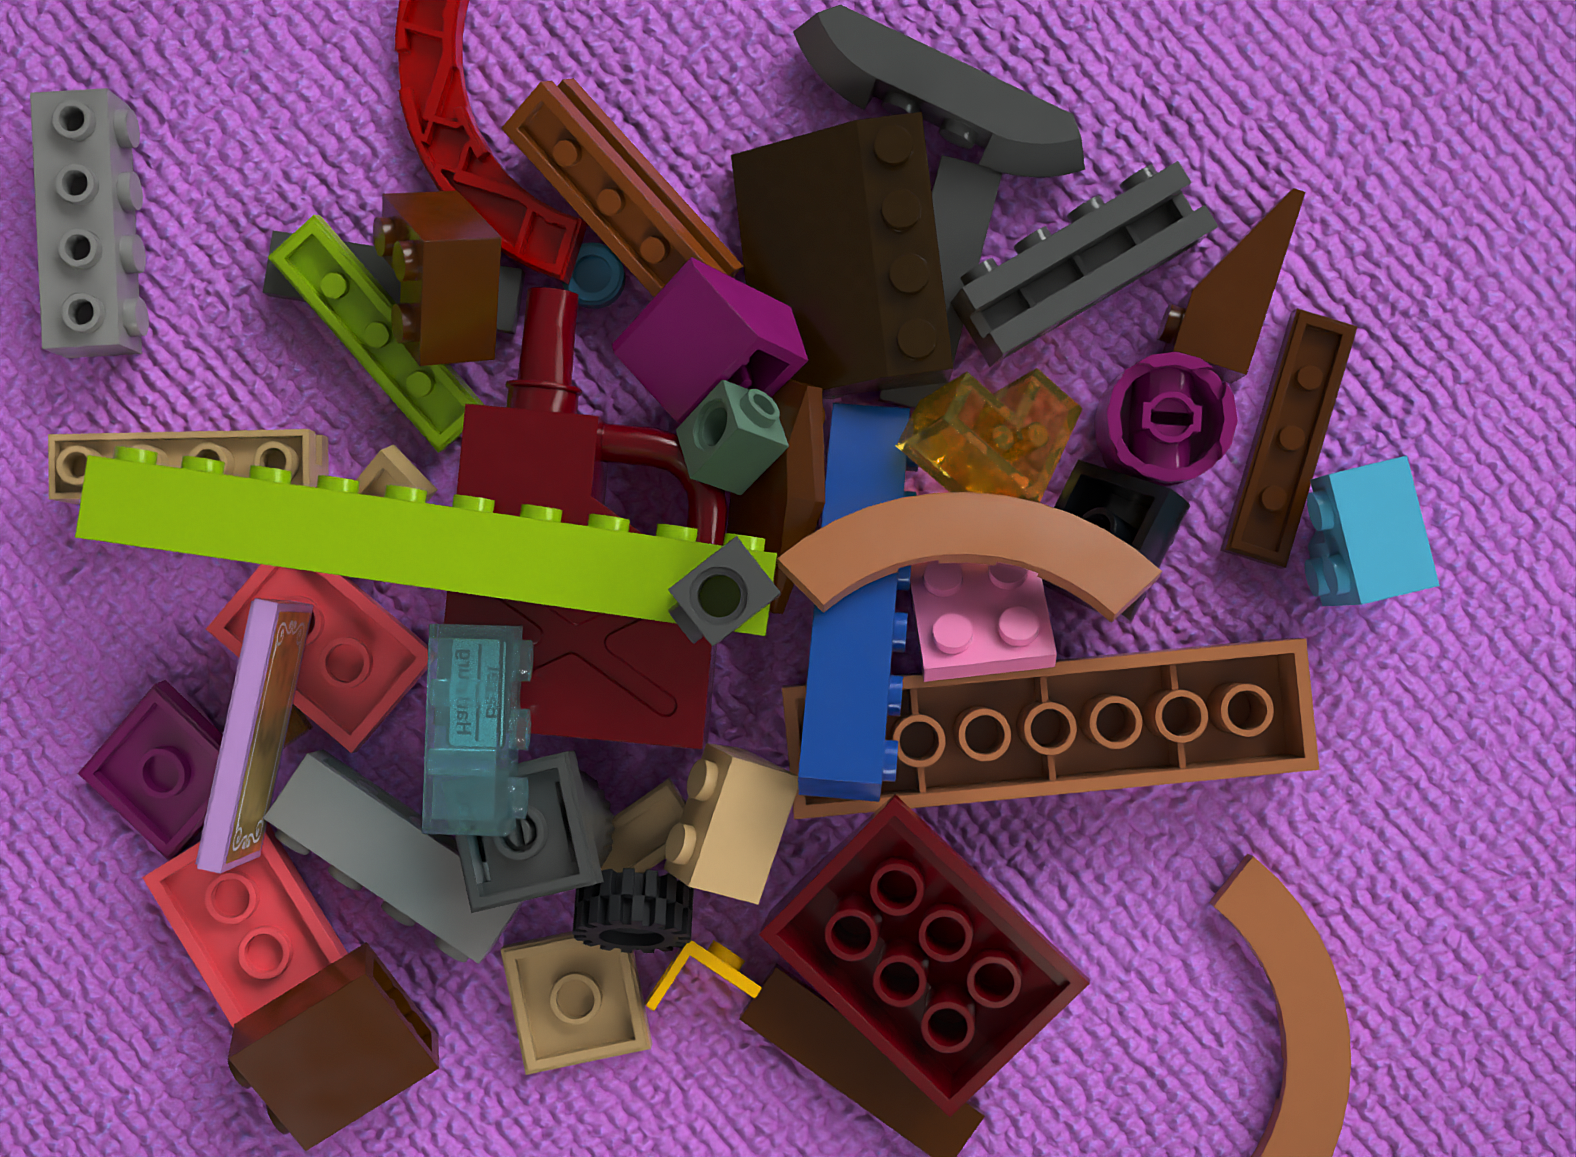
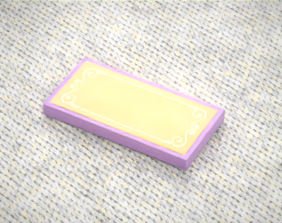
M255 598L254 601H251L195 864H197V869L221 874L261 855L267 821L263 818L272 803L311 620L312 604L292 600Z

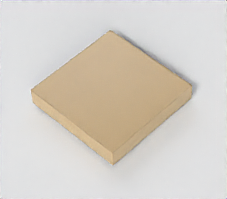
M572 931L508 944L500 949L526 1075L651 1049L653 1043L634 950H632V953H624L619 948L608 951L600 949V945L590 947L583 944V941H577L574 935H572Z

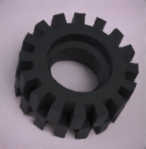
M623 868L621 873H617L613 869L601 870L604 882L576 889L572 935H574L577 941H583L585 945L590 947L600 945V949L608 951L619 948L624 953H632V950L654 953L655 949L663 952L673 951V947L681 949L686 943L691 942L694 888L688 887L680 880H677L672 874L667 873L658 876V871L648 869L644 873H635V868Z

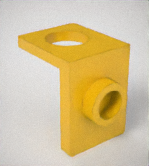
M691 940L683 948H679L644 1004L652 1011L656 1009L689 956L753 998L757 997L762 987L739 972L745 960L720 943L713 940L706 950Z

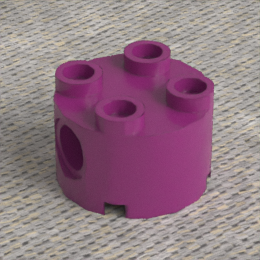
M1180 352L1153 354L1126 369L1111 381L1100 397L1094 418L1096 443L1102 453L1103 462L1110 470L1164 487L1184 483L1208 471L1231 447L1238 422L1235 398L1226 381L1222 383L1219 376L1212 371L1214 368L1203 359Z

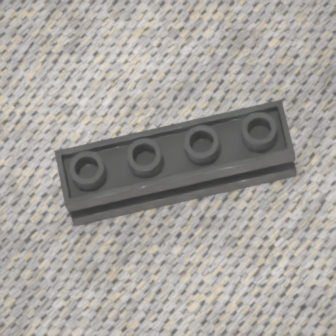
M1179 161L1160 172L1156 171L1153 164L1142 168L1119 185L1123 193L1109 202L1104 203L1100 195L1089 199L1067 215L1071 223L1052 235L1047 226L1042 227L1013 247L1018 254L999 266L993 258L987 259L960 277L964 286L950 303L989 367L1197 245L1219 227L1206 205L1193 211L1182 191L1192 182Z

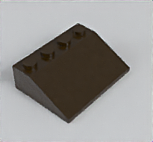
M922 112L858 119L732 154L731 161L746 285L791 307L808 361L790 379L822 388V398L949 383L954 368Z

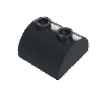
M1078 459L1054 508L1074 514L1105 529L1135 548L1159 568L1174 542L1175 536L1190 508V504L1170 488ZM1042 579L1043 585L1098 612L1071 592ZM1148 589L1121 613L1116 620L1131 624L1146 597Z

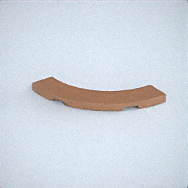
M976 492L930 493L898 498L869 506L829 523L802 539L777 558L778 568L823 613L842 598L864 585L887 575L897 573L898 568L938 560L939 564L976 563L995 566L996 562L1038 573L1037 577L1071 592L1091 605L1112 623L1150 588L1162 573V570L1135 548L1105 529L1074 514L1039 502L1006 495Z
M1247 853L1209 903L1243 937L1259 965L1263 968L1276 1000L1275 1006L1280 1028L1281 1057L1284 1059L1280 1095L1275 1099L1266 1130L1251 1157H1332L1343 1126L1349 1097L1351 1073L1350 1029L1343 992L1326 947L1302 906L1272 872L1254 856Z

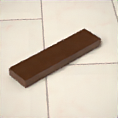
M1298 308L1291 312L1220 551L1279 569L1287 567L1311 486L1310 479H1313L1358 326Z
M776 963L760 985L762 989L757 997H752L741 1012L739 1020L929 1156L957 1157L985 1117L983 1110L968 1100L951 1117L946 1115L821 994Z

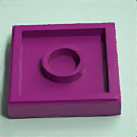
M164 680L153 685L78 774L169 861L181 854L203 829L223 734L172 685Z

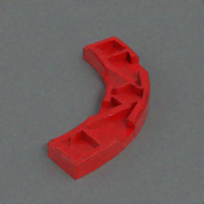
M399 0L395 30V51L398 52L401 88L398 90L409 134L419 158L439 191H458L502 237L501 252L539 274L569 285L588 224L582 219L547 205L523 189L505 171L482 137L471 110L463 72V33L470 0Z

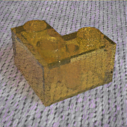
M1038 368L993 394L970 373L965 372L919 401L896 447L949 492L998 494L1040 503L1082 412V408Z

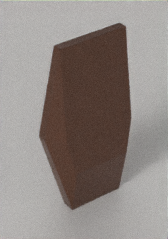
M789 379L771 397L779 409V418L789 447L742 495L730 493L727 533L765 539L764 552L777 553V558L802 539L814 533L825 505L823 434L825 410L823 408L822 388ZM776 562L774 585L781 592V595L771 602L769 612L783 614L794 583L778 568Z

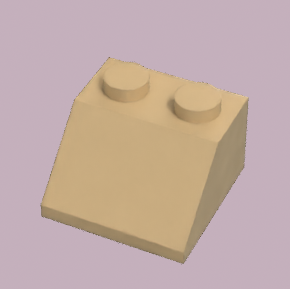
M706 743L701 759L695 762L688 776V799L680 822L673 826L668 835L665 846L667 860L664 869L688 887L759 905L798 790V775L748 750Z

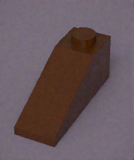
M1295 188L1289 191L1179 301L1178 306L1174 304L1168 305L1157 334V340L1165 342L1162 353L1180 352L1201 358L1214 368L1212 371L1219 376L1221 381H1226L1230 384L1247 375L1306 192Z

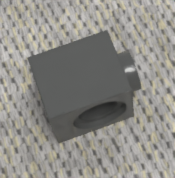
M736 536L668 589L677 601L668 612L693 644L704 636L713 647L779 597L781 592ZM716 576L732 578L739 586L741 593L737 609L725 617H714L708 614L700 600L702 587L709 579Z

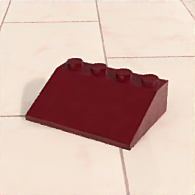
M896 794L818 862L770 910L758 934L949 1117L959 1110L1090 984V979Z

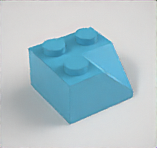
M1407 455L1310 479L1313 492L1307 496V506L1316 532L1307 545L1311 559L1305 561V575L1312 594L1315 597L1320 596L1322 606L1362 605L1440 586Z

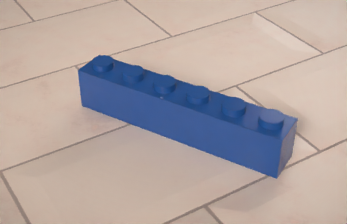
M833 403L825 481V505L823 507L821 528L866 507L917 495V492L904 491L905 471L918 472L921 433L908 432L910 408ZM911 565L898 568L897 573L887 575L864 585L842 598L824 613L814 604L798 773L799 795L879 802L882 781L895 782L898 741L885 740L887 715L900 716L903 676L890 675L892 652L905 653L908 613L895 612L896 590L909 591Z

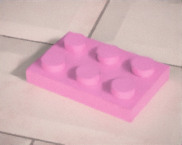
M1024 489L987 493L1026 500ZM938 560L911 565L909 589L924 682L1055 667L1057 652L1042 578L1037 577L1038 573L996 562L995 566L976 563L939 564Z

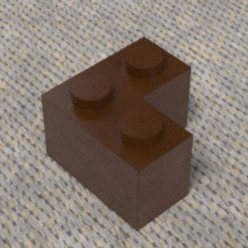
M458 191L382 194V217H376L374 220L373 239L378 256L386 260L395 271L397 279L401 282L400 303L393 305L391 313L392 329L396 341L405 346L419 366L495 360L502 237Z

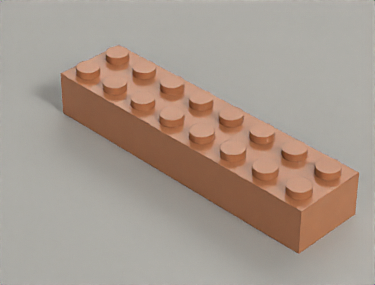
M1281 638L1056 660L1055 667L927 682H924L922 672L899 674L897 676H903L900 716L887 715L885 740L898 741L895 782L882 781L879 802L799 795L798 789L793 802L794 819L876 812L895 794L909 808H921L1320 770L1306 638ZM807 683L782 685L789 771L796 775L799 773Z

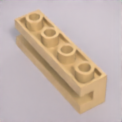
M310 429L48 434L49 499L80 505L87 456L113 458L115 446L157 452L156 465L181 468L183 456L225 462V475L249 478L250 465L292 471L291 484L317 487L318 475L329 476L328 437L315 435V431Z

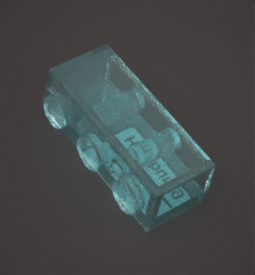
M429 624L422 834L507 836L516 829V819L526 818L529 786L527 778L518 777V750H528L531 713L530 709H520L521 681H531L533 643L532 640H522L523 626Z

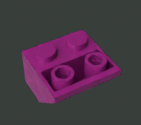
M693 257L682 266L612 343L613 353L672 418L681 424L722 379L749 390H761L771 398L808 361L790 306Z

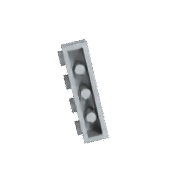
M108 88L30 93L42 349L65 358L142 354L141 336H146L148 333L149 316L144 300L139 298L138 273H143L145 270L146 254L141 237L136 235L135 210H140L143 203L141 182L137 173L133 172L132 148L138 147L140 141V130L136 114L130 109L128 104Z

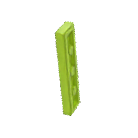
M313 215L268 256V259L438 453L444 451L462 435L465 404L484 405V403L450 364L419 366L405 346L396 341L392 329L391 313L393 305L397 303L321 215Z

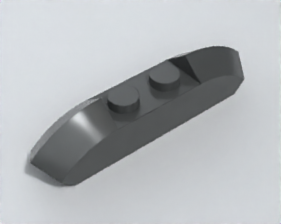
M841 4L816 13L793 31L802 53L821 79L844 99L865 110L872 98L876 97L882 100L881 106L891 115L922 112L923 120L939 127L938 133L950 143L967 149H971L974 144L984 148L985 151L979 164L1001 173L1023 177H1054L1085 170L1082 137L1074 115L1066 110Z

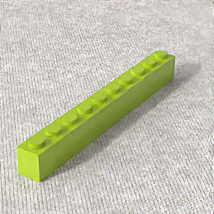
M115 446L113 458L87 456L75 538L676 623L668 610L677 601L668 589L737 536L773 583L777 562V553L764 552L765 539L759 537L725 533L722 546L696 542L698 529L657 524L656 535L652 536L628 532L630 520L625 518L589 514L588 526L561 523L563 510L522 504L520 517L493 513L495 500L454 494L452 507L426 503V490L396 485H386L384 497L358 494L360 481L318 475L317 487L291 484L292 471L250 465L249 478L225 475V462L193 456H183L181 468L156 465L157 452L123 446ZM716 576L709 579L702 587L700 593V600L704 610L714 617L730 615L737 609L741 599L739 586L732 578L727 576ZM770 604L734 632L766 636Z

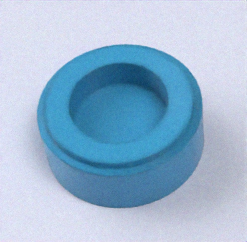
M585 243L581 245L569 285L563 282L562 284L565 290L579 295L578 305L588 309H601L611 305L619 298L625 286L626 275L622 262L608 246L600 243Z

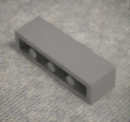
M324 749L306 754L263 818L278 828L275 836L285 846L304 855L312 851L331 864L328 872L337 881L357 891H360L364 886L384 900L381 908L389 916L411 927L416 922L437 936L434 943L441 951L460 962H467L470 958L479 964L490 953L524 902L471 913L456 838Z

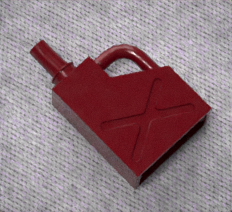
M528 288L517 380H509L505 384V387L508 388L506 407L465 404L456 494L495 500L493 513L520 517L522 504L563 510L561 523L588 526L589 514L621 518L605 506L608 463L651 466L670 472L681 482L687 493V527L698 529L696 542L723 546L727 518L725 490L690 479L677 434L658 428L606 424L599 416L577 414L578 399L582 394V390L572 386V372L579 295L568 290L556 288ZM629 524L628 532L643 534L641 531H639L634 526ZM447 591L434 725L448 726L451 640L456 635L506 636L511 639L513 644L510 732L703 749L708 742L717 645L712 647L704 636L693 644L676 623Z

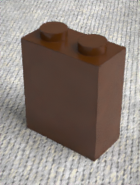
M366 942L235 1023L228 1055V1065L236 1081L246 1089L252 1087L266 1103L268 1115L277 1130L285 1135L291 1133L301 1147L307 1151L439 1069V1040L437 1032Z

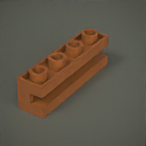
M574 78L563 79L558 86L553 81L540 82L502 126L501 129L653 297L662 290L691 257L732 278L742 269L743 265Z

